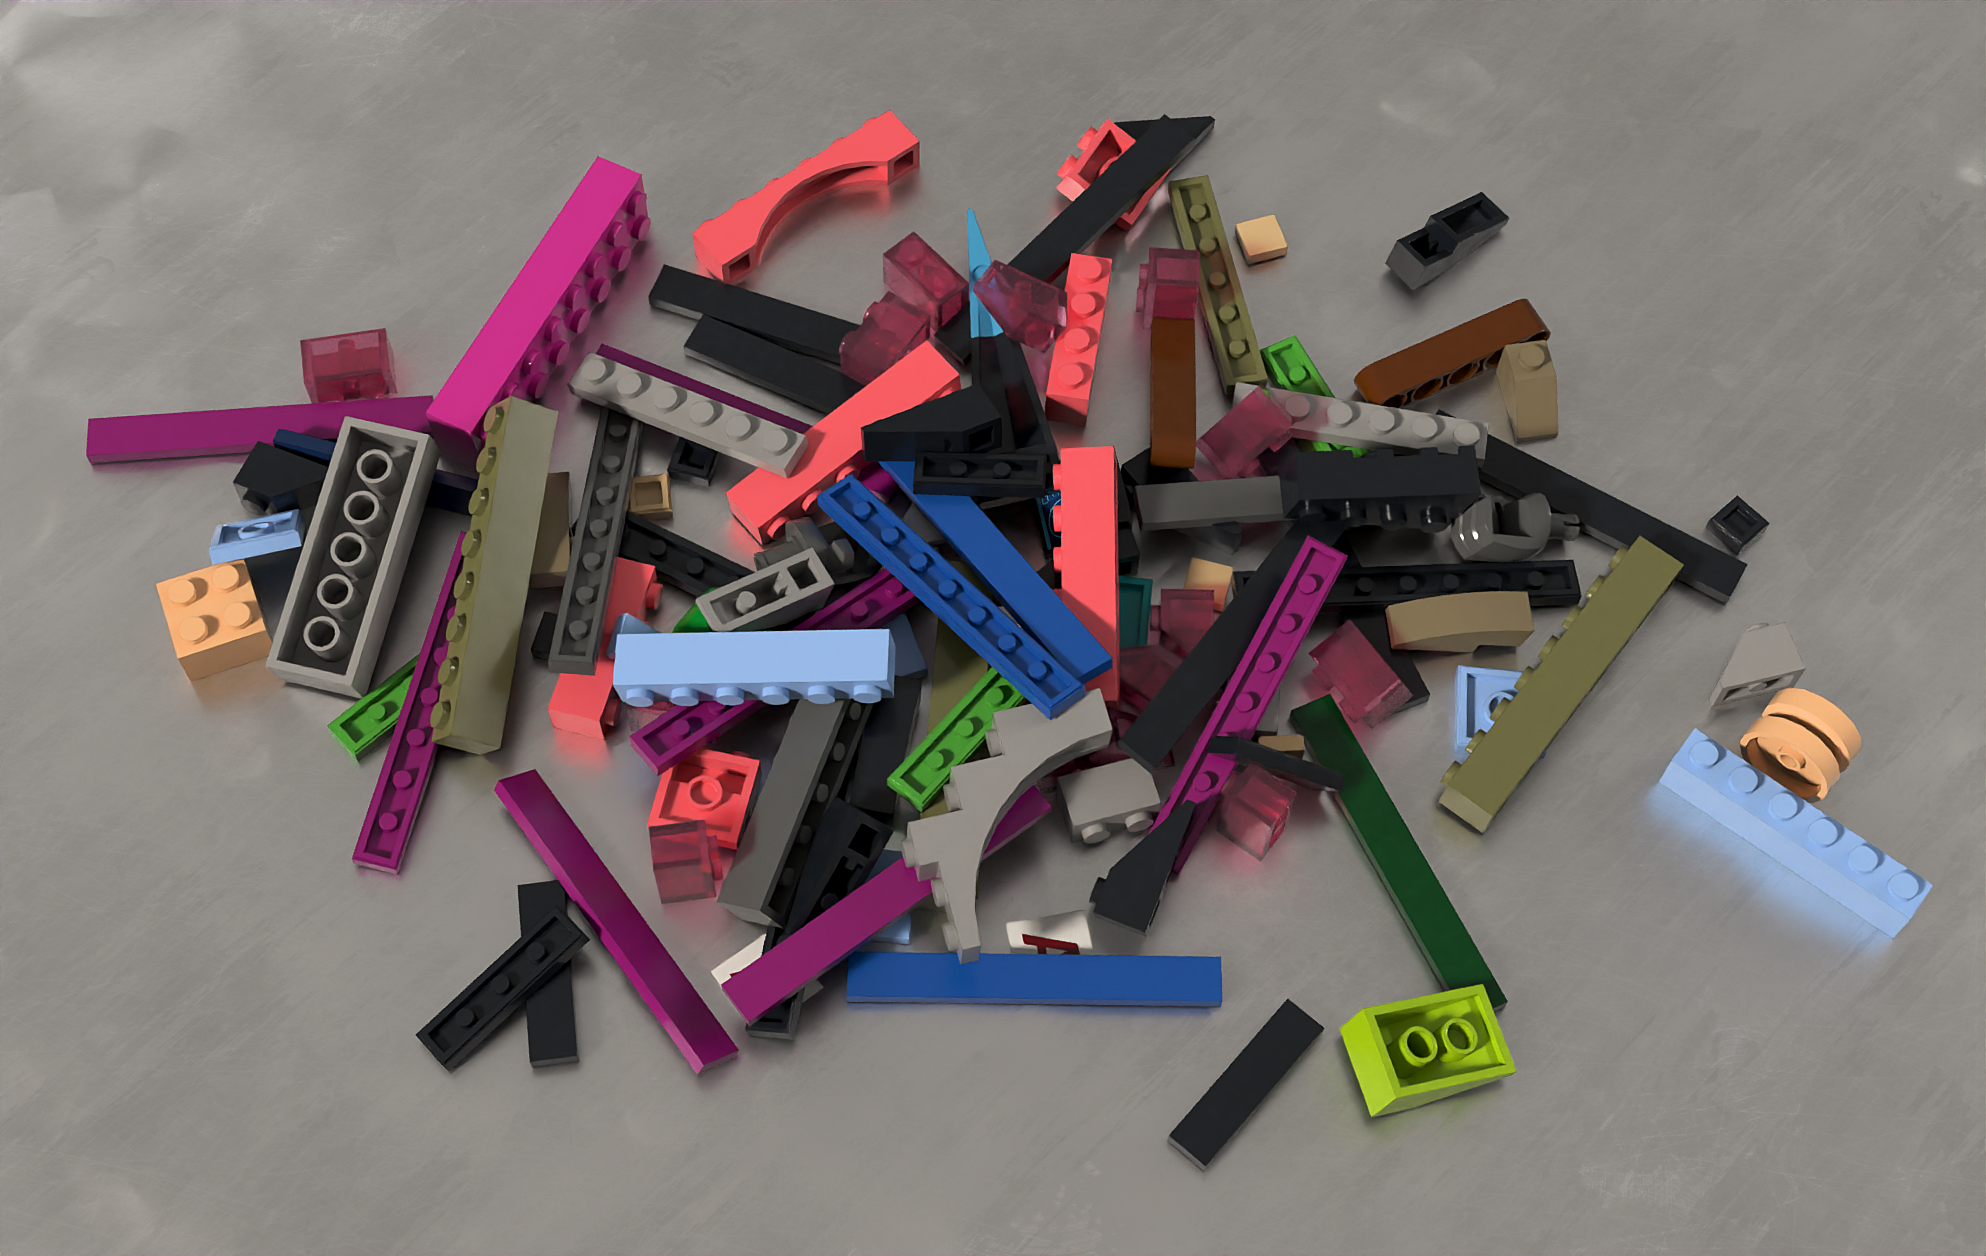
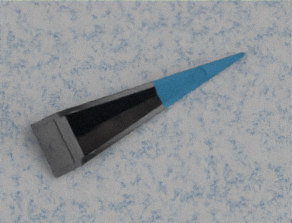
M969 208L967 211L972 385L979 384L1002 416V447L984 454L1047 455L1045 495L1058 493L1061 490H1054L1053 464H1061L1059 452L974 211ZM977 496L982 510L1032 499Z

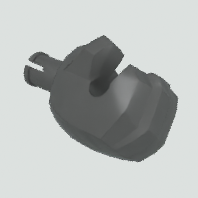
M1541 493L1529 494L1510 503H1506L1502 495L1487 497L1484 494H1480L1451 523L1450 536L1456 550L1464 560L1515 562L1539 554L1545 548L1548 538L1566 541L1576 540L1580 527L1569 526V523L1578 524L1580 521L1576 514L1551 513L1545 495Z
M811 517L787 521L785 525L787 542L754 554V563L757 571L813 547L835 585L869 578L882 567L881 563L835 521L817 527Z

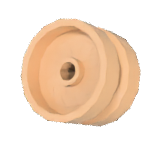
M1790 687L1778 691L1763 711L1762 717L1756 719L1741 739L1740 749L1741 755L1746 762L1808 803H1813L1824 799L1840 778V773L1847 769L1862 749L1861 736L1854 723L1840 708L1813 692Z

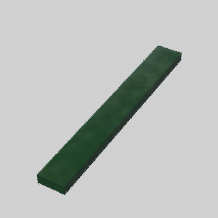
M1331 694L1291 710L1289 717L1299 735L1304 737V744L1317 765L1340 772L1345 776L1342 791H1332L1443 989L1450 991L1483 984L1493 1011L1504 1008L1508 1002Z

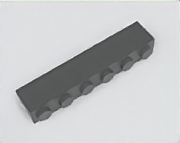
M850 698L835 699L834 702L829 704H816L808 699H799L716 901L739 919L785 928L812 837L835 796L838 795L874 703H861Z

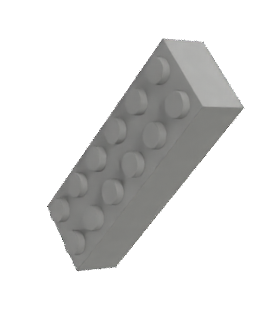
M345 416L265 665L280 680L361 699L367 694L441 455L440 449L430 435Z

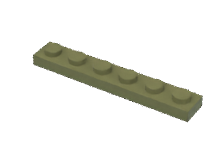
M1209 176L1169 181V198L1225 395L1235 392L1236 382L1266 387L1268 381Z

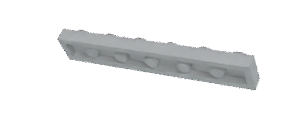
M588 352L567 383L571 394L787 479L809 446L806 435L591 352Z
M1236 382L1229 427L1369 450L1393 449V454L1405 456L1419 454V448L1438 447V455L1458 454L1459 446H1475L1477 465L1479 468H1482L1485 460L1489 423Z

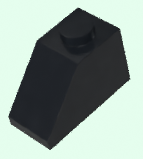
M257 441L235 477L233 485L243 507L252 513L264 515V513L276 514L295 509L303 511L317 505L329 467Z

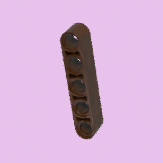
M1519 299L1366 366L1355 376L1354 384L1366 403L1403 409L1497 368L1505 345L1540 340L1547 341L1551 332L1529 300Z
M1153 316L1150 345V467L1194 469L1196 454L1195 319Z

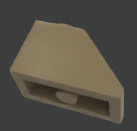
M1546 340L1505 345L1496 375L1516 443L1557 438V379Z

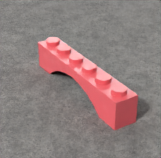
M891 110L879 117L869 119L860 129L847 137L835 140L829 148L813 158L810 157L803 160L797 168L781 178L769 181L762 190L747 199L744 198L737 201L731 209L717 218L703 222L696 231L692 232L695 256L717 281L730 285L758 268L764 248L772 234L787 217L803 205L834 191L865 185L891 184L920 165V141Z

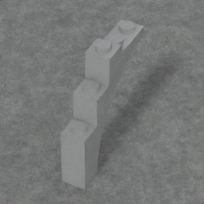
M1100 688L1085 691L1083 698L1051 721L1033 704L993 712L991 730L985 731L991 758L952 766L949 784L943 785L945 800L950 813L908 822L907 839L901 840L905 865L907 868L915 867L918 882L931 879L935 904L937 907L945 906L949 921L943 923L947 948L949 951L957 950L960 964L979 960L981 942L975 913L976 881L983 854L997 825L1016 800L1046 774L1077 757L1109 747L1113 729Z

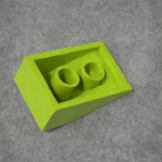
M1483 984L1366 1007L1339 1028L1371 1117L1412 1109L1511 1076L1517 1072Z

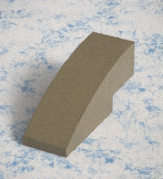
M569 472L547 474L529 579L530 589L559 587L565 584L574 540L571 530L573 521Z
M1492 591L1442 595L1393 604L1385 609L1392 649L1473 653L1479 645L1520 647L1535 631L1527 592Z

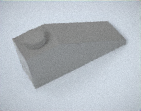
M812 547L702 595L695 602L713 632H752L787 624L824 607L835 583Z

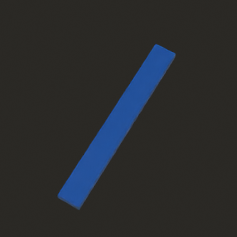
M915 461L878 462L1021 628L1082 684L1113 668L1112 657L969 496L913 494Z
M852 474L817 495L818 506L1050 721L1085 696L1084 684Z
M853 952L848 956L847 1002L1221 1007V957L980 953L978 961L960 964L957 953Z

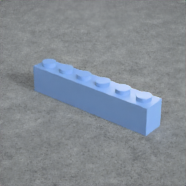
M890 629L617 634L613 687L623 702L636 707H648L653 705L654 702L669 701L680 706H694L699 701H717L720 704L734 706L742 704L744 700H762L768 704L782 705L788 703L790 699H808L816 704H829L834 702L835 699L850 698L861 703H876L881 698H894L896 646Z
M1696 728L1673 757L1659 780V783L1892 939L1911 920L1933 887L1931 883Z

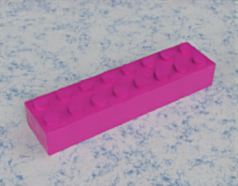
M597 156L426 411L435 444L441 451V458L478 473L476 464L480 452L485 447L487 432L484 431V420L488 410L510 396L532 403L535 397L540 398L548 385V377L556 365L560 366L563 364L568 355L570 343L577 333L581 334L586 329L590 313L596 303L604 301L609 292L611 280L617 271L625 269L629 262L632 248L638 240H643L649 231L651 220L647 212V195L644 193L642 174Z

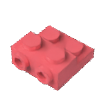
M1109 119L1098 130L1091 126L1076 145L1082 149V152L1077 158L1071 154L1056 173L1062 178L1056 189L1074 201L1136 140ZM1171 168L1114 223L1124 231H1127L1134 224Z
M706 745L662 774L647 822L648 830L738 850L748 815L751 816L762 777L760 760H756L750 754L741 751H730L727 754L713 751Z

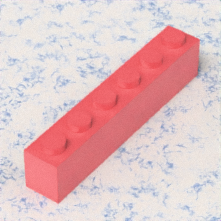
M926 340L803 433V435H806L809 446L788 479L762 468H757L728 490L726 496L731 512L762 546L772 539L778 540L786 535L785 525L787 521L801 518L806 513L812 514L820 509L817 495L850 474L858 478L860 471L872 463L865 462L863 459L861 427L961 390L960 374Z
M1114 446L1061 448V464H1053L1054 490H1061V505H1054L1053 523L1054 531L1061 532V547H1054L1053 560L1055 573H1062V589H1054V593L1112 657L1113 668L1084 685L1085 691L1100 688L1107 713L1118 714L1121 713L1117 459Z

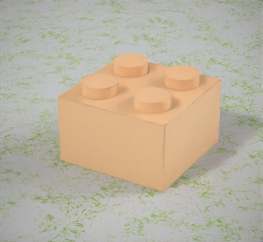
M245 559L212 565L156 584L177 658L190 682L268 657L273 638L255 580Z

